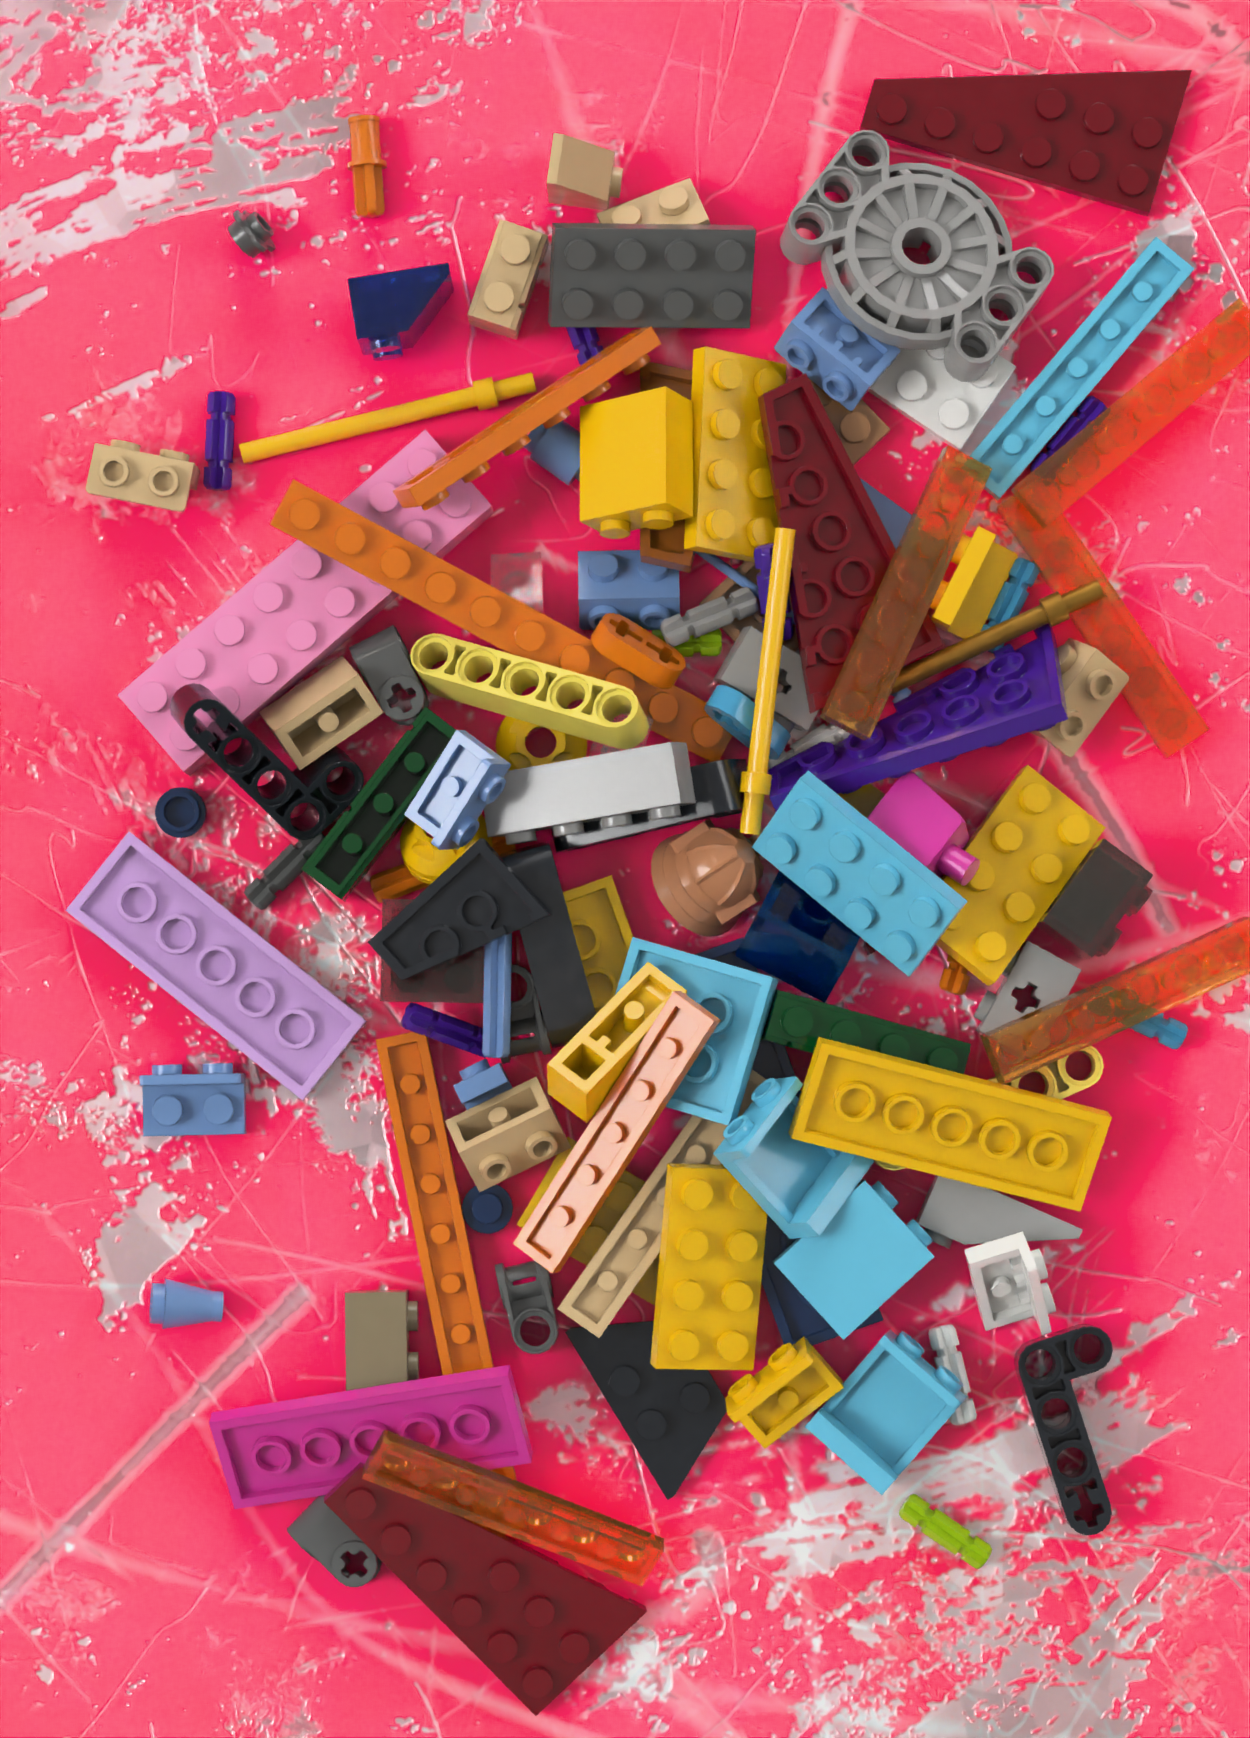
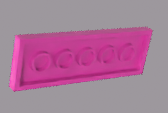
M510 1365L216 1411L211 1413L209 1420L234 1509L326 1495L360 1462L401 1483L528 1464L532 1462L533 1455Z

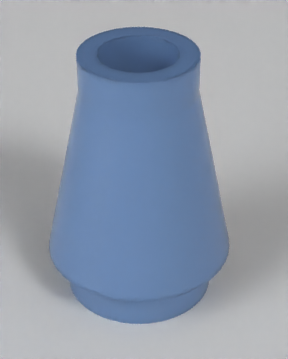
M166 1278L164 1283H152L149 1323L162 1324V1329L211 1321L222 1322L224 1293L223 1291H211Z

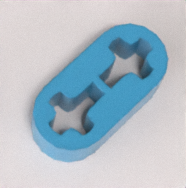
M717 685L704 707L705 712L742 744L750 748L755 703L733 688ZM773 719L769 759L771 760L779 759L791 737L790 733L775 719Z

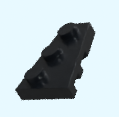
M480 838L370 939L368 943L401 980H408L545 919L552 914L485 839Z

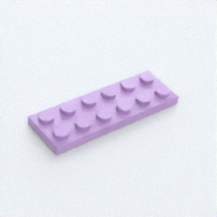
M131 832L124 836L65 910L301 1100H305L367 1022Z

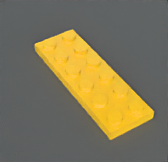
M818 1037L788 1133L791 1139L1081 1212L1112 1117L1105 1110Z

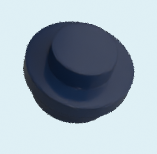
M184 787L173 788L166 791L159 798L155 809L156 821L159 827L172 837H190L202 828L206 819V806L203 799L195 791Z
M497 1184L481 1192L474 1186L464 1197L462 1213L466 1223L473 1230L484 1234H491L500 1231L508 1224L513 1213V1203L508 1192Z

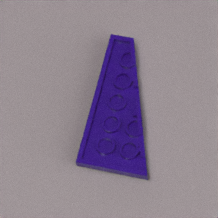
M1045 624L1035 629L1034 632L1037 639L1016 650L1009 643L993 651L995 658L989 664L976 671L971 668H961L894 703L896 713L875 724L868 717L852 725L855 732L835 745L830 742H820L768 769V774L772 775L769 798L775 811L781 806L799 778L807 771H810L835 793L848 794L860 789L863 785L885 778H898L906 775L913 769L935 762H948L960 754L984 746H998L1009 738L1031 731H1044L1052 728L1059 722L1068 720L1057 642L1052 627L1049 624Z

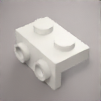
M1023 1231L964 1250L980 1317L986 1331L1035 1316L1042 1335L1052 1332L1048 1314L1056 1312V1307L1048 1283L1041 1284L1040 1280L1048 1278L1047 1268L1040 1249L1030 1251Z

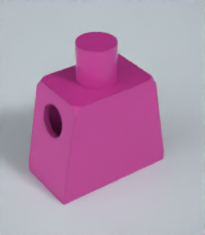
M913 771L899 777L867 817L869 821L939 878L945 874L960 885L965 886L971 881L979 868L980 860L963 850L969 840L965 820Z

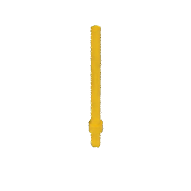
M530 372L493 381L492 377L472 381L473 387L239 444L243 462L248 463L478 406L479 411L499 406L498 401L537 392L533 374Z
M775 528L747 772H741L739 792H744L740 833L760 835L764 796L770 795L772 775L767 774L796 533V530L788 528Z

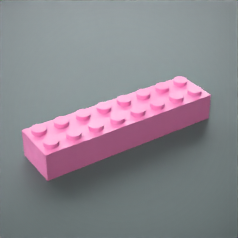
M426 429L339 503L439 558H443L494 514L492 505L471 481L464 483L462 478L446 488L450 494L448 498L424 511L421 506L403 508L393 490L447 455ZM296 540L117 696L181 770L190 776L208 761L210 757L183 731L171 715V699L178 689L192 683L205 686L248 726L260 716L259 712L282 697L399 596V594L305 543ZM201 708L194 713L207 728L213 722V719Z

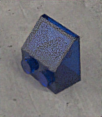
M449 263L348 279L356 336L363 356L372 354L374 361L392 360L402 357L403 349L415 346L454 292Z
M778 870L735 956L825 1003L847 966L860 936Z

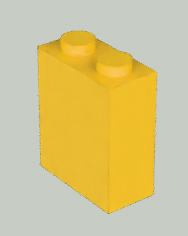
M664 386L580 406L581 523L599 531L602 537L621 539L628 537L630 531L642 528L667 529L673 526L674 521L693 517V402Z

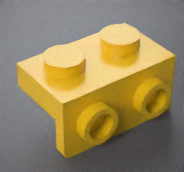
M980 526L976 528L972 538L962 534L949 561L957 564L949 583L939 579L926 605L935 610L931 620L936 627L962 640L981 631L1004 582L1009 577L1014 561L1018 558L1015 552L993 542L996 534Z
M802 1337L793 1345L786 1343L779 1347L769 1357L767 1366L754 1376L751 1374L742 1376L731 1386L728 1396L725 1398L727 1415L734 1423L740 1421L761 1446L766 1449L843 1389V1381L805 1337Z

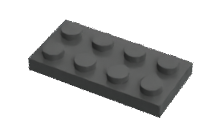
M552 223L548 323L550 327L645 328L651 326L652 328H750L756 229L753 225Z

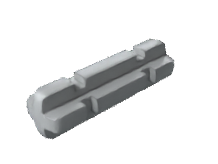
M744 587L730 593L728 599L722 596L687 610L683 617L677 614L664 619L660 624L662 635L667 644L673 647L687 642L691 635L697 638L729 625L734 621L733 618L735 617L741 620L754 615L758 610L757 601L751 589Z

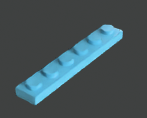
M1155 237L961 465L960 469L999 501L1190 276L1194 268L1160 239Z

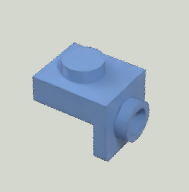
M487 1059L459 1071L463 1081L453 1085L461 1103L465 1105L467 1110L513 1088L502 1064L498 1063L490 1067Z

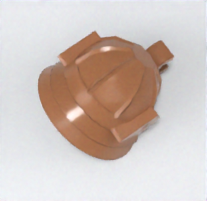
M707 819L689 831L670 836L660 842L652 856L651 875L656 893L669 914L683 927L702 936H718L729 931L737 920L742 917V913L762 900L756 889L758 888L759 880L763 877L764 866L760 861L759 856L761 855L752 848L760 835H753L747 838L740 833V829L715 827L711 819Z

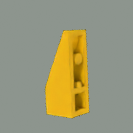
M647 962L547 1064L548 1094L587 1123L598 1111L673 991H682L687 995V990Z

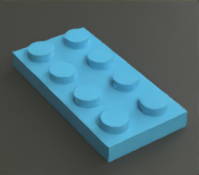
M807 771L799 778L752 846L756 852L908 977L918 969L968 902L810 771Z

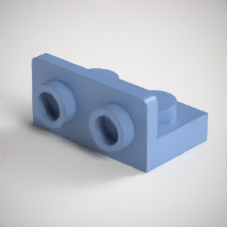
M824 287L794 317L774 346L775 351L785 358L792 367L798 369L803 374L806 373L809 379L822 388L830 398L838 401L849 411H852L859 404L870 387L901 352L896 346L882 343L860 331L841 313Z
M233 1063L202 1064L203 1074H182V1064L152 1065V1075H139L140 1086L143 1089V1136L247 1134L245 1073H233Z

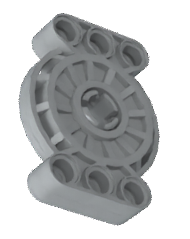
M872 130L857 131L847 139L792 210L780 237L782 253L789 261L800 265L821 261V271L830 296L841 313L860 331L882 343L904 349L933 350L944 347V365L947 372L961 382L976 381L986 373L1041 299L1054 275L1052 259L1045 251L1036 247H1026L1012 251V240L1003 216L991 198L972 181L950 169L928 163H897L889 165L890 148L887 141L879 133ZM853 156H863L873 166H862L854 160ZM835 192L845 202L835 203L829 200L825 193ZM796 229H808L815 234L817 239H805L797 233ZM924 241L931 246L927 253L931 263L926 265L914 263L907 258L903 249L908 247L919 249ZM1017 272L1030 274L1036 283L1028 284L1022 281ZM993 308L1003 311L1009 320L1000 321L996 319L989 309ZM968 345L976 348L981 357L972 358L966 355L961 346Z

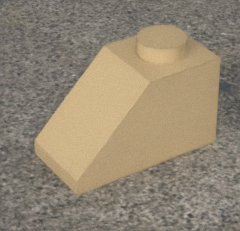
M553 133L546 182L548 202L595 210H607L610 197H620L623 168L614 167L615 152L565 134Z

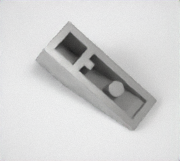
M937 1175L934 1176L915 1220L919 1225L925 1227L924 1230L933 1239L934 1243L950 1249L953 1240L964 1245L983 1244L1022 1231L1026 1241L1079 1239L1083 1230L992 1189Z

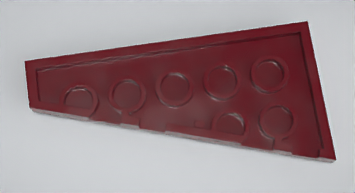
M1192 70L875 79L859 131L872 130L879 133L884 139L1148 216Z
M805 373L758 397V404L779 528L796 530L789 591L809 712L811 714L943 646L944 643L808 375Z
M362 1462L324 1496V1503L535 1716L547 1707L647 1612L645 1605L631 1598L628 1600L606 1589L605 1585L589 1577L585 1578L559 1565L558 1561L488 1526L486 1528L464 1517L463 1513L447 1505L444 1507L416 1493L415 1489Z

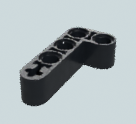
M195 683L184 685L175 692L171 699V715L183 731L282 828L296 839L308 840L318 836L353 802L363 789V772L337 746L303 769L299 770L297 767L292 771L205 686ZM200 708L213 719L208 728L194 715ZM242 738L237 750L224 754L225 747L231 740ZM343 767L339 778L332 782H326L332 770ZM272 770L275 771L270 782L266 785L257 786L258 780L264 773ZM307 803V807L301 815L290 818L296 806Z
M724 759L690 767L696 803L680 806L681 816L650 820L649 812L632 814L633 824L602 829L601 820L583 823L585 832L554 837L552 828L556 853L582 849L698 820L740 814L743 809L744 792H739L741 772H747L746 759Z
M548 840L501 853L500 857L552 914L545 919L520 929V934L551 1046L554 1049L565 1046L596 1015Z
M1078 1324L1031 1339L1018 1348L1014 1357L1015 1371L1061 1513L1071 1528L1084 1535H1095L1103 1531L1109 1524L1112 1515L1110 1501L1070 1381L1104 1368L1111 1359L1113 1349L1110 1338L1100 1328L1090 1324ZM1084 1334H1093L1100 1342L1099 1354L1091 1361H1079L1074 1353L1075 1342ZM1042 1349L1048 1351L1052 1358V1366L1049 1372L1042 1377L1030 1376L1025 1366L1028 1355L1035 1350ZM1058 1398L1064 1400L1068 1409L1066 1419L1059 1425H1046L1041 1416L1044 1404L1051 1399ZM1067 1448H1078L1083 1454L1084 1461L1082 1467L1074 1474L1067 1475L1061 1473L1057 1466L1059 1454ZM1092 1479V1485H1082L1086 1498L1092 1504H1098L1099 1508L1092 1511L1093 1520L1085 1522L1080 1515L1074 1516V1511L1081 1508L1077 1492L1071 1488L1065 1493L1064 1487L1078 1486Z

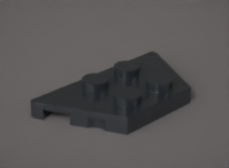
M654 1320L609 1324L600 1338L584 1327H571L565 1333L665 1497L669 1500L678 1491L727 1412L724 1395L708 1370L655 1369L650 1364Z

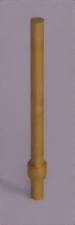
M1095 579L1062 595L1058 591L1039 599L1040 605L891 672L821 708L822 714L827 724L1045 624H1049L1050 627L1056 626L1069 620L1070 613L1105 598L1104 592L1098 580Z

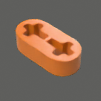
M615 613L605 614L591 634V642L598 652L657 688L670 689L686 667V661L677 649L622 615Z

